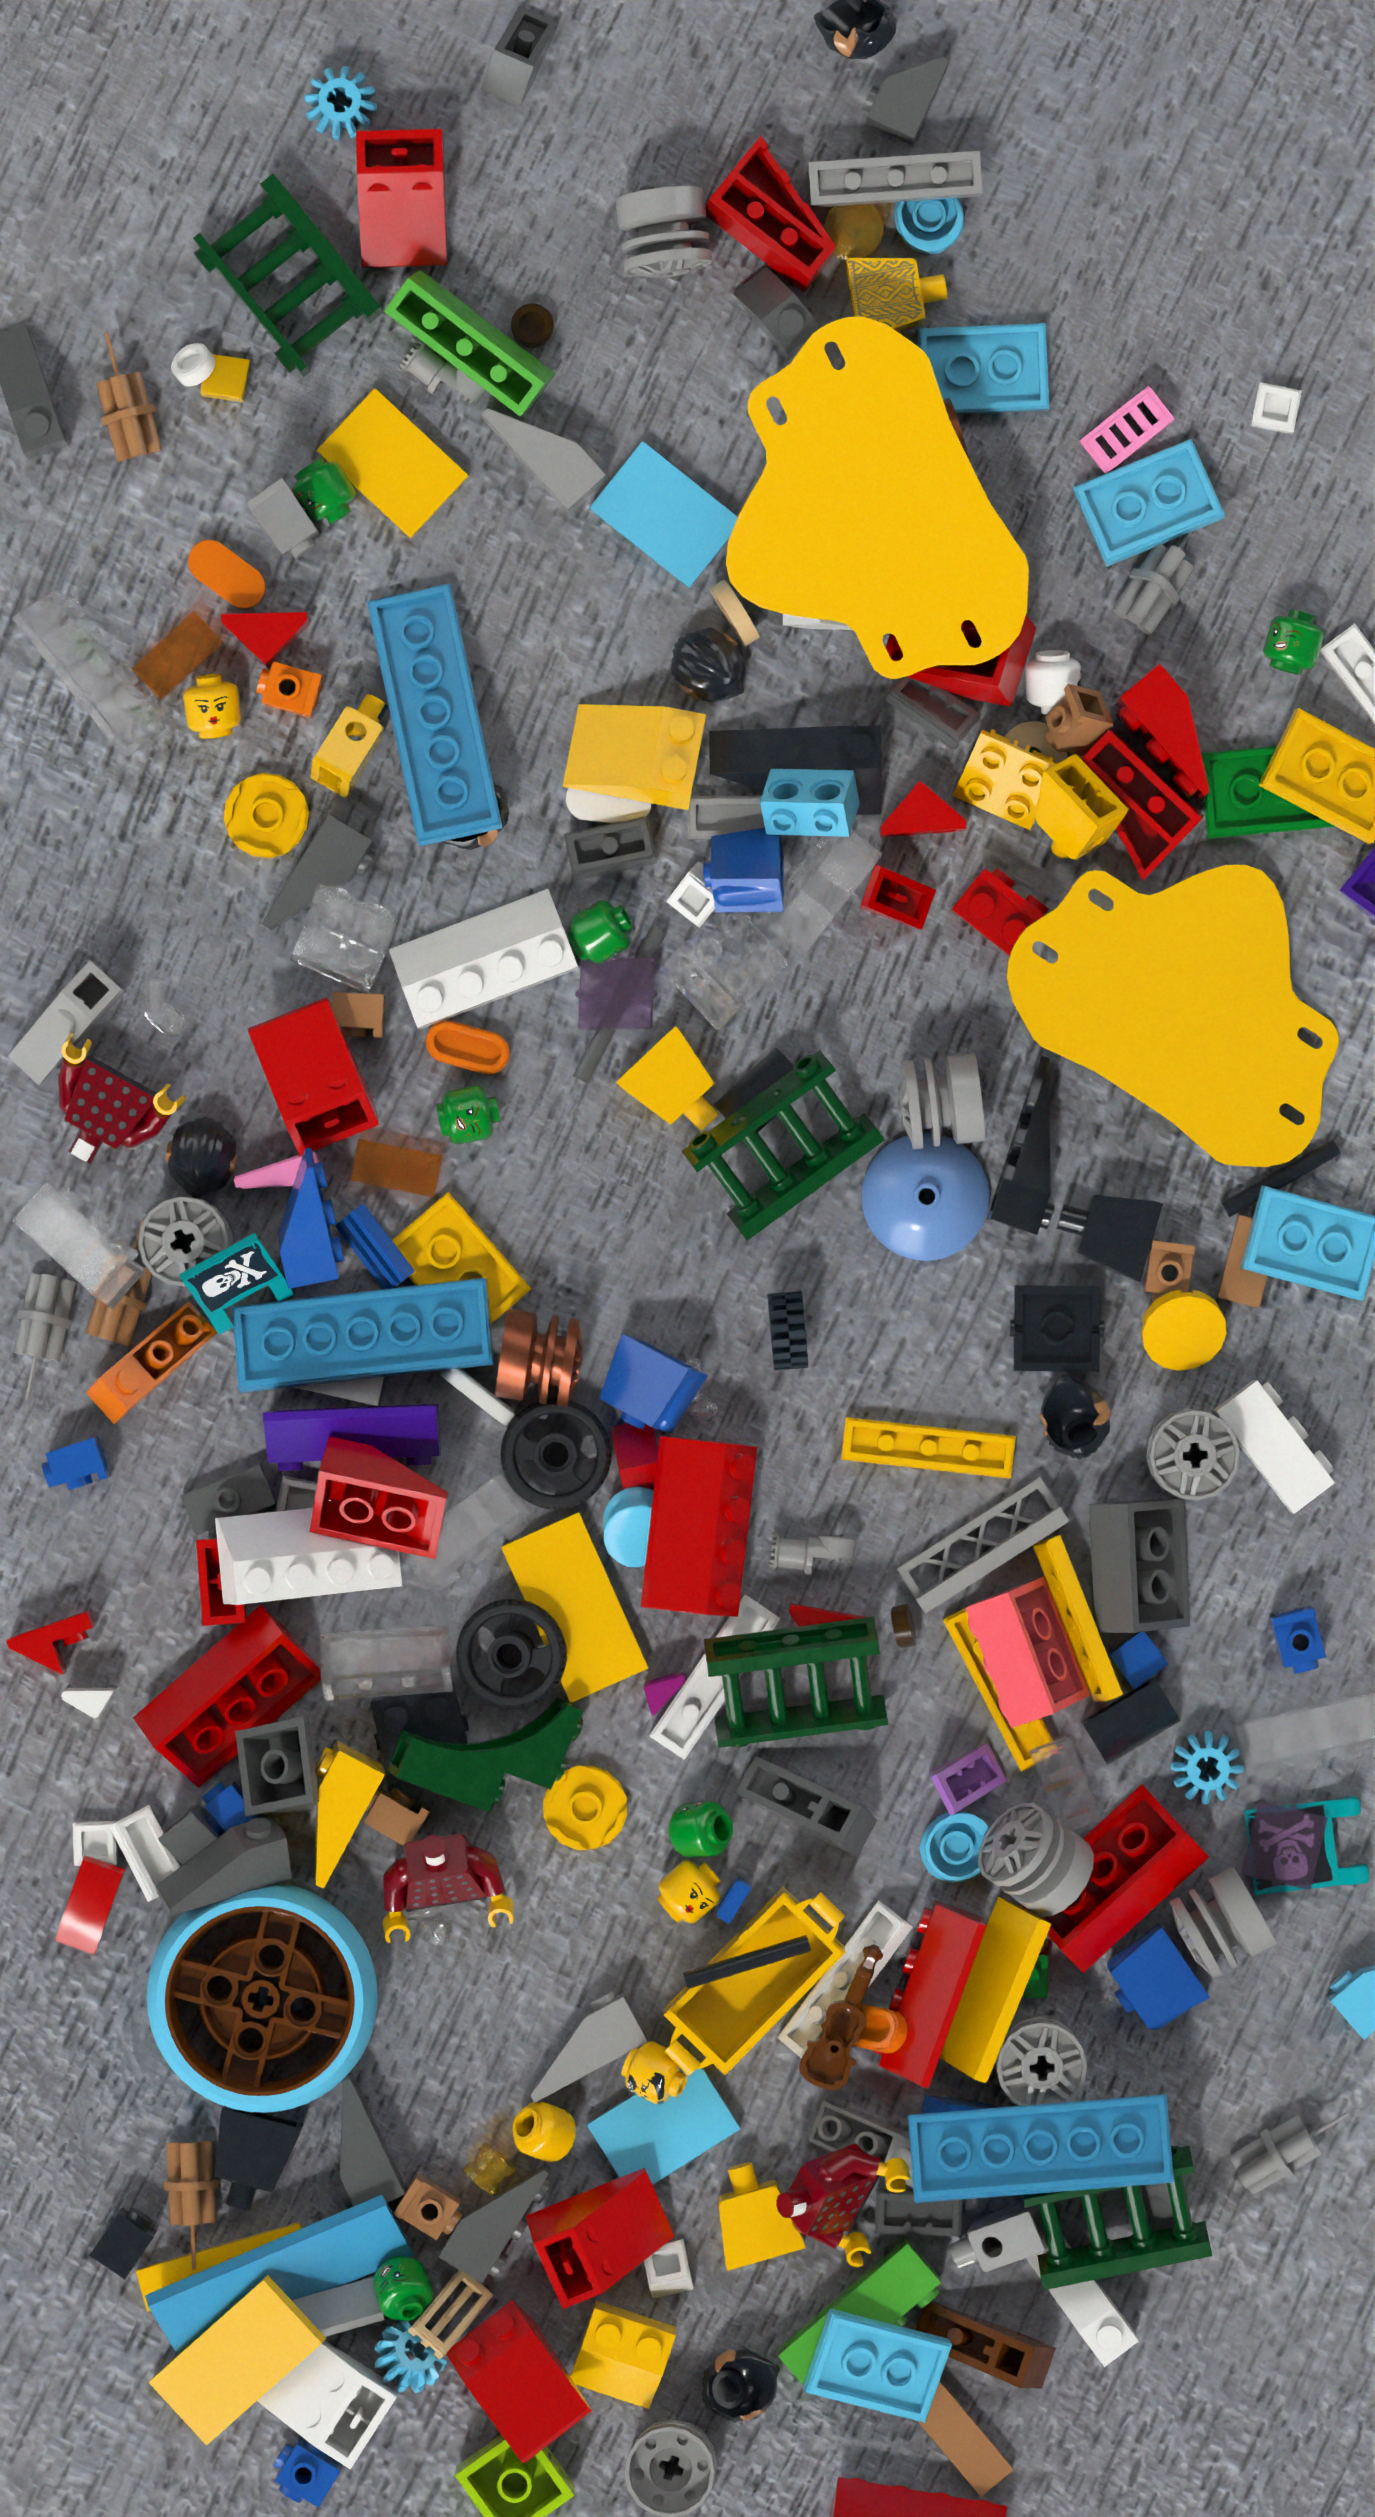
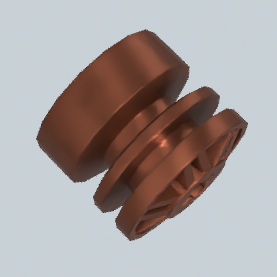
M508 1309L495 1397L523 1401L531 1382L538 1384L540 1403L547 1404L549 1387L551 1385L559 1387L557 1406L568 1407L569 1399L578 1384L584 1344L580 1330L581 1319L570 1318L566 1337L557 1335L560 1316L553 1315L547 1332L539 1333L536 1313Z

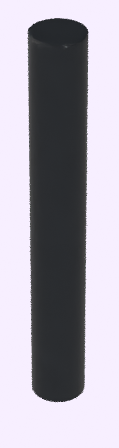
M1332 1139L1221 1202L1227 1215L1231 1217L1258 1201L1261 1186L1279 1190L1341 1155L1340 1150Z
M803 1935L683 1972L687 1988L690 1989L810 1952L811 1948L807 1935Z

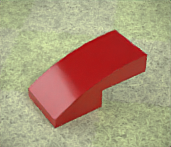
M86 1855L84 1856L55 1941L95 1955L125 1869Z

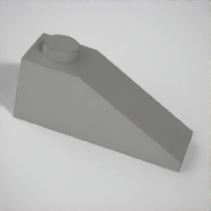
M488 408L481 414L485 423L568 514L606 481V474L602 469L607 465L590 446L584 451L576 442Z
M282 478L247 502L254 517L284 559L290 555L298 559L316 546L313 539L319 533Z
M609 1991L590 2002L592 2009L585 2013L531 2090L530 2096L534 2103L648 2042V2036L624 1992L615 1996L612 1991Z

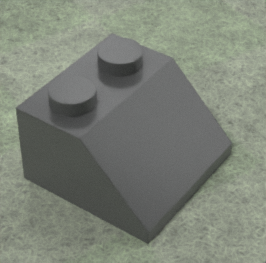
M309 1716L235 1731L245 1816L266 1817L273 1815L274 1817L311 1810L319 1802Z

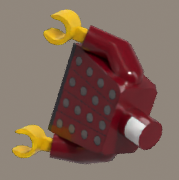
M70 1033L61 1050L63 1061L58 1076L59 1107L66 1114L64 1121L79 1128L80 1131L68 1152L91 1164L103 1142L116 1150H120L123 1146L135 1148L157 1136L172 1113L185 1102V1096L182 1095L176 1102H173L167 1097V1090L171 1087L170 1084H166L156 1093L92 1056L88 1055L85 1059L92 1046V1041L87 1038L82 1049L76 1048L72 1044L74 1034Z
M456 1834L444 1837L431 1835L424 1840L408 1842L404 1844L402 1857L398 1858L383 1875L384 1909L389 1914L384 1917L382 1925L385 1939L388 1943H390V1933L394 1929L403 1930L405 1942L410 1939L411 1934L407 1917L402 1913L405 1909L407 1912L490 1897L491 1900L488 1907L489 1924L494 1928L497 1927L496 1913L498 1912L506 1913L510 1924L513 1923L514 1902L510 1897L502 1894L505 1892V1886L495 1856L486 1850L472 1846L465 1835Z
M854 2143L805 2163L800 2168L789 2191L778 2195L776 2206L782 2217L792 2220V2225L798 2232L833 2249L837 2248V2246L843 2248L847 2262L854 2267H860L864 2263L859 2251L871 2254L869 2242L861 2232H853L847 2236L844 2235V2232L852 2229L879 2177L885 2176L886 2187L889 2191L895 2193L903 2192L906 2190L905 2180L910 2179L909 2167L902 2158H892L882 2163L880 2162V2157L864 2153L858 2144Z

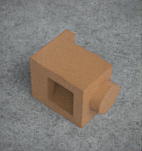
M1068 683L1064 688L1066 695L1045 717L1049 728L1045 738L1048 744L1059 752L1084 756L1111 728L1113 721L1100 691Z
M332 992V1002L330 1004L345 1037H366L367 1029L373 1030L374 1038L384 1039L386 998L384 994Z
M1152 1241L1147 1258L1143 1291L1153 1292L1152 1301L1170 1291L1181 1290L1182 1293L1189 1291L1195 1246ZM1170 1264L1177 1269V1276L1173 1281L1163 1279L1161 1272L1164 1266Z
M377 1788L366 1809L368 1815L364 1823L404 1846V1844L412 1842L431 1808L423 1804L419 1811L412 1807L415 1800L402 1791L393 1788L391 1793Z
M418 2172L393 2212V2215L399 2219L402 2218L435 2240L439 2238L442 2232L450 2236L463 2214L456 2210L460 2204V2198ZM426 2204L435 2205L438 2209L437 2216L434 2218L425 2217L422 2213L423 2206Z

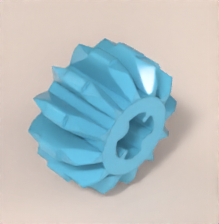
M342 66L340 78L336 79L331 68H327L324 70L328 81L326 84L316 78H313L310 82L311 86L319 94H305V103L316 106L306 112L309 121L321 119L316 127L317 132L321 135L330 126H333V140H340L342 128H347L351 139L356 138L354 124L358 123L366 129L371 126L370 120L362 113L372 114L377 112V105L375 103L365 101L376 94L373 86L361 88L366 79L365 75L361 72L349 81V67ZM337 95H346L347 101L351 106L350 108L344 106V112H336L334 104L330 102L332 99L338 101Z
M1204 1731L1203 1745H1199L1197 1738L1193 1734L1188 1735L1187 1740L1192 1749L1188 1752L1179 1745L1174 1749L1179 1756L1185 1758L1184 1762L1174 1761L1170 1763L1171 1770L1185 1771L1184 1774L1173 1780L1174 1785L1182 1787L1191 1782L1185 1792V1797L1189 1800L1195 1797L1199 1789H1201V1802L1203 1804L1210 1803V1790H1214L1216 1796L1221 1801L1227 1798L1226 1793L1221 1787L1224 1783L1235 1790L1239 1787V1783L1230 1778L1229 1773L1239 1774L1244 1771V1767L1240 1764H1229V1761L1240 1755L1239 1749L1231 1748L1222 1753L1228 1745L1229 1738L1222 1735L1216 1744L1212 1746L1213 1735L1211 1731ZM1208 1756L1215 1758L1213 1765L1217 1769L1216 1773L1212 1777L1208 1773H1206V1778L1199 1777L1201 1770L1196 1766L1197 1762L1201 1758L1207 1762Z
M399 2321L396 2324V2328L388 2326L382 2332L384 2340L376 2343L374 2350L381 2357L375 2361V2368L387 2370L383 2377V2383H389L393 2379L397 2380L398 2392H404L410 2385L414 2393H418L425 2388V2383L432 2386L439 2380L438 2372L446 2367L447 2361L443 2358L439 2360L433 2355L435 2351L430 2346L426 2348L420 2343L422 2339L418 2335L413 2337L408 2332L411 2327L408 2321ZM409 2351L416 2357L412 2361L406 2356V2353Z

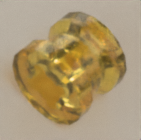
M484 2142L479 2148V2156L475 2161L467 2162L462 2170L480 2188L495 2196L500 2191L501 2181L505 2177H511L517 2169L503 2154Z

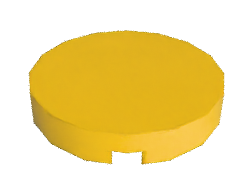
M260 773L246 778L232 789L225 802L224 822L228 835L239 849L253 857L272 859L286 855L300 844L308 830L310 812L305 796L294 782L279 774Z
M1181 1290L1170 1291L1157 1298L1148 1307L1142 1318L1143 1325L1140 1332L1141 1341L1151 1360L1164 1368L1182 1371L1197 1368L1210 1361L1218 1353L1227 1334L1226 1322L1216 1301L1205 1293L1192 1290L1193 1293H1182Z
M575 1765L566 1769L559 1781L555 1780L551 1790L547 1789L543 1799V1817L550 1833L561 1844L576 1850L596 1849L609 1844L621 1832L627 1817V1797L621 1783L609 1771L594 1765Z

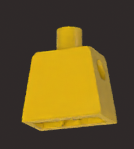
M1074 754L1044 770L1035 819L1037 824L1052 839L1051 850L1056 856L1077 860L1106 843L1127 814L1128 808L1077 754Z
M676 1026L616 1081L624 1091L670 1125L685 1114L702 1132L720 1115L703 1097L715 1083Z
M752 2162L728 2168L727 2171L733 2192L718 2196L727 2271L806 2248L803 2234L794 2228L790 2218H784L778 2212L776 2200L782 2192L776 2180L758 2184Z

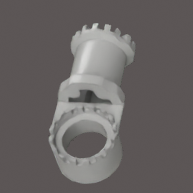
M419 340L410 349L412 355L407 353L402 360L399 370L403 373L407 371L412 373L428 386L427 391L431 395H434L445 383L449 389L452 388L451 391L454 393L456 391L459 397L462 394L465 395L463 397L464 401L469 398L468 403L475 407L486 390L453 364L443 361L426 347L427 344Z
M773 1532L770 1551L775 1552L770 1553L768 1571H775L777 1567L803 1570L805 1575H811L813 1557L819 1560L827 1559V1561L835 1560V1562L841 1561L845 1563L846 1561V1563H853L856 1539L818 1535L817 1537L809 1536L807 1540L781 1538L779 1533Z

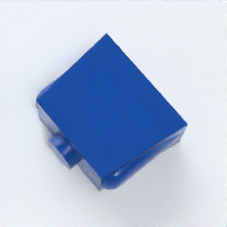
M764 827L711 836V862L703 863L705 887H712L715 912H784V853L781 835H766Z
M622 1333L599 1399L623 1411L620 1419L635 1427L643 1429L645 1424L653 1428L672 1433L708 1375L641 1339Z
M1160 1923L1108 1961L1107 1968L1120 1989L1114 1992L1115 1996L1128 2014L1136 2010L1150 2030L1163 2028L1193 2006L1210 1998Z

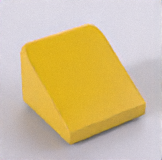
M213 354L215 357V367L210 376L201 383V396L244 403L250 360Z

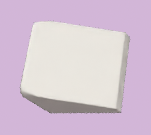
M697 862L666 901L699 928L715 909L712 887H705L703 863Z
M67 1688L63 1691L61 1697L65 1702L95 1719L102 1715L117 1688Z
M683 2239L667 2242L644 2260L649 2289L653 2298L694 2289Z

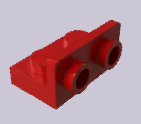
M984 868L951 911L1010 957L1011 951L1023 931L1045 916L1049 909L1029 894L1026 899H1023L1013 891L1012 888L1016 883L998 868H995L992 873Z

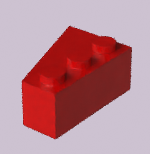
M760 135L709 198L706 205V217L805 293L830 262L836 245L807 202L804 203L790 183V177L784 169L780 168L769 152L767 143Z
M1110 728L1081 760L1128 808L1127 814L1116 830L1143 881L1203 819L1204 815L1113 728Z

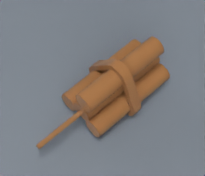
M104 333L116 376L97 382L96 386L105 415L101 417L103 426H108L117 462L162 451L152 414L156 412L154 404L149 403L142 373L139 371L127 375L119 374L109 333Z
M140 1228L129 1261L109 1256L99 1288L95 1287L92 1294L96 1299L85 1334L130 1347L140 1312H145L147 1303L144 1302L152 1277V1273L147 1267L133 1262L138 1248Z
M211 2140L166 2143L168 2181L163 2182L164 2191H168L169 2224L190 2226L192 2270L197 2269L195 2225L216 2223L215 2188H219V2179H214L213 2141Z

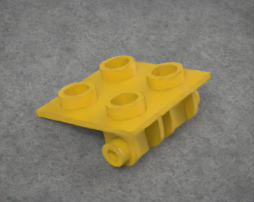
M982 729L952 796L1031 830L1035 821L1044 770L1056 765L1057 762L1053 761L1054 756L1052 755L1048 757L1035 750L1033 753L1029 752L1031 747L1029 745H1026L1025 750L1017 747L1019 741L1016 739L1013 744L1009 743L1010 739L996 734V730L991 729L990 732Z

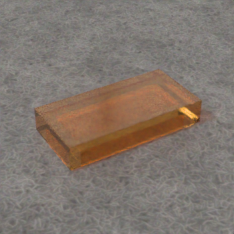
M193 611L142 658L132 670L163 701L224 643Z
M358 1139L350 1181L435 1197L443 1156Z

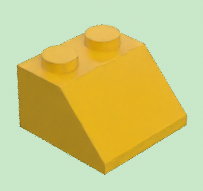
M595 2300L570 2377L575 2385L649 2409L663 2376L676 2337V2327Z

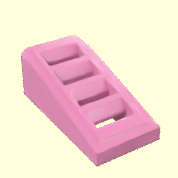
M1147 386L1082 438L1079 443L1101 471L1106 474L1166 429L1175 419L1154 391ZM1142 403L1147 406L1158 421L1153 426L1138 408ZM1128 414L1133 417L1144 432L1139 437L1124 419ZM1115 424L1130 442L1126 448L1122 446L1110 430ZM1101 435L1117 454L1112 459L1108 457L1096 441Z
M313 1151L314 1162H320L317 1152ZM297 1155L235 1176V1179H233L235 1186L242 1189L293 1186L302 1156Z

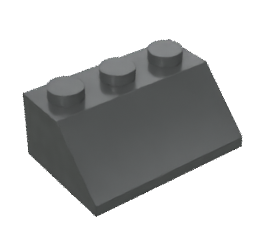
M1184 1499L1116 1501L1089 1504L1093 1612L1098 1632L1137 1633L1189 1627Z

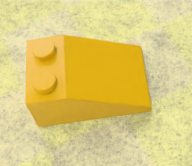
M578 704L563 787L689 810L706 714L665 706Z
M336 1741L333 1749L325 1747L315 1765V1773L318 1776L319 1802L316 1804L314 1874L316 1885L323 1889L385 1775L381 1763L339 1741Z

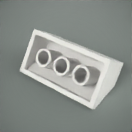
M549 889L389 949L402 989L419 1030L579 969Z
M313 1508L215 1518L223 1604L240 1605L402 1586L399 1551L311 1533L309 1531Z

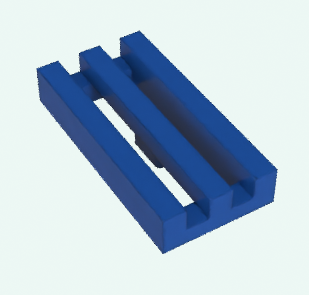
M364 1204L354 1209L335 1225L382 1289L395 1288L415 1272Z

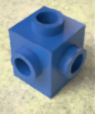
M299 2437L293 2447L286 2443L275 2460L273 2466L279 2469L275 2482L281 2485L279 2491L291 2500L300 2503L304 2499L319 2508L340 2474L343 2464ZM306 2467L311 2472L304 2473L300 2470V2468Z

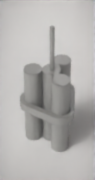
M1192 532L1185 535L1178 547L1172 545L1168 550L1163 545L1152 548L1139 569L1134 568L1129 575L1130 583L1112 609L1117 616L1128 619L1136 624L1142 632L1152 635L1170 605L1175 606L1179 601L1178 593L1194 570V566L1183 559L1186 554L1181 550Z
M30 1273L23 1310H18L17 1319L21 1321L14 1350L16 1354L34 1357L25 1397L26 1401L30 1399L37 1359L43 1358L60 1362L66 1329H71L72 1320L68 1318L76 1283L74 1281L60 1279L57 1276Z
M1344 2113L1311 2134L1299 2114L1271 2131L1267 2128L1261 2131V2137L1229 2155L1231 2162L1237 2169V2175L1246 2189L1248 2188L1252 2195H1255L1283 2177L1290 2179L1295 2176V2170L1323 2154L1312 2137L1348 2117L1350 2113Z

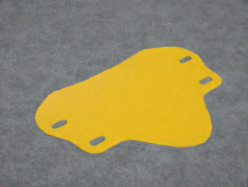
M846 317L821 327L810 336L789 365L761 382L750 393L748 414L766 449L767 463L761 477L745 502L728 541L726 567L731 584L742 597L761 608L792 616L831 620L848 625L855 631L874 670L889 679L906 677L937 665H977L995 658L1010 647L1020 634L1027 613L1029 565L1025 554L988 500L949 420L930 359L921 348L893 328L867 317ZM832 341L838 345L845 360V366L840 370L834 369L825 352L824 347L828 342ZM770 397H776L780 401L787 415L785 424L778 425L774 422L766 404ZM970 620L974 623L982 641L978 648H972L968 644L961 630L963 621ZM891 633L896 637L903 652V657L900 661H893L890 658L882 641L885 634Z
M1224 865L1196 874L1152 895L1137 893L1105 871H1088L1074 883L1066 897L1055 910L1027 927L1016 941L1008 961L1007 982L1017 1011L1031 1036L1041 1047L1082 1065L1111 1081L1170 1120L1212 1158L1225 1165L1253 1167L1278 1165L1289 1162L1308 1146L1320 1123L1323 1083L1336 1055L1339 1036L1335 1026L1329 1019L1300 1001L1292 990L1289 934L1284 903L1275 884L1263 871L1248 865ZM1096 889L1111 898L1114 903L1113 908L1110 911H1105L1091 902L1088 898L1089 891ZM1040 941L1057 952L1058 960L1055 963L1047 962L1033 952V944ZM1302 1027L1309 1029L1322 1039V1046L1319 1049L1312 1048L1299 1039L1297 1035L1298 1030ZM1284 1103L1291 1105L1304 1115V1122L1301 1125H1296L1280 1114V1106Z

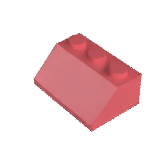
M1045 1576L965 1607L969 1616V1628L977 1638L984 1656V1668L994 1682L999 1695L998 1703L1000 1710L1008 1719L1011 1728L1052 1715L1091 1696Z

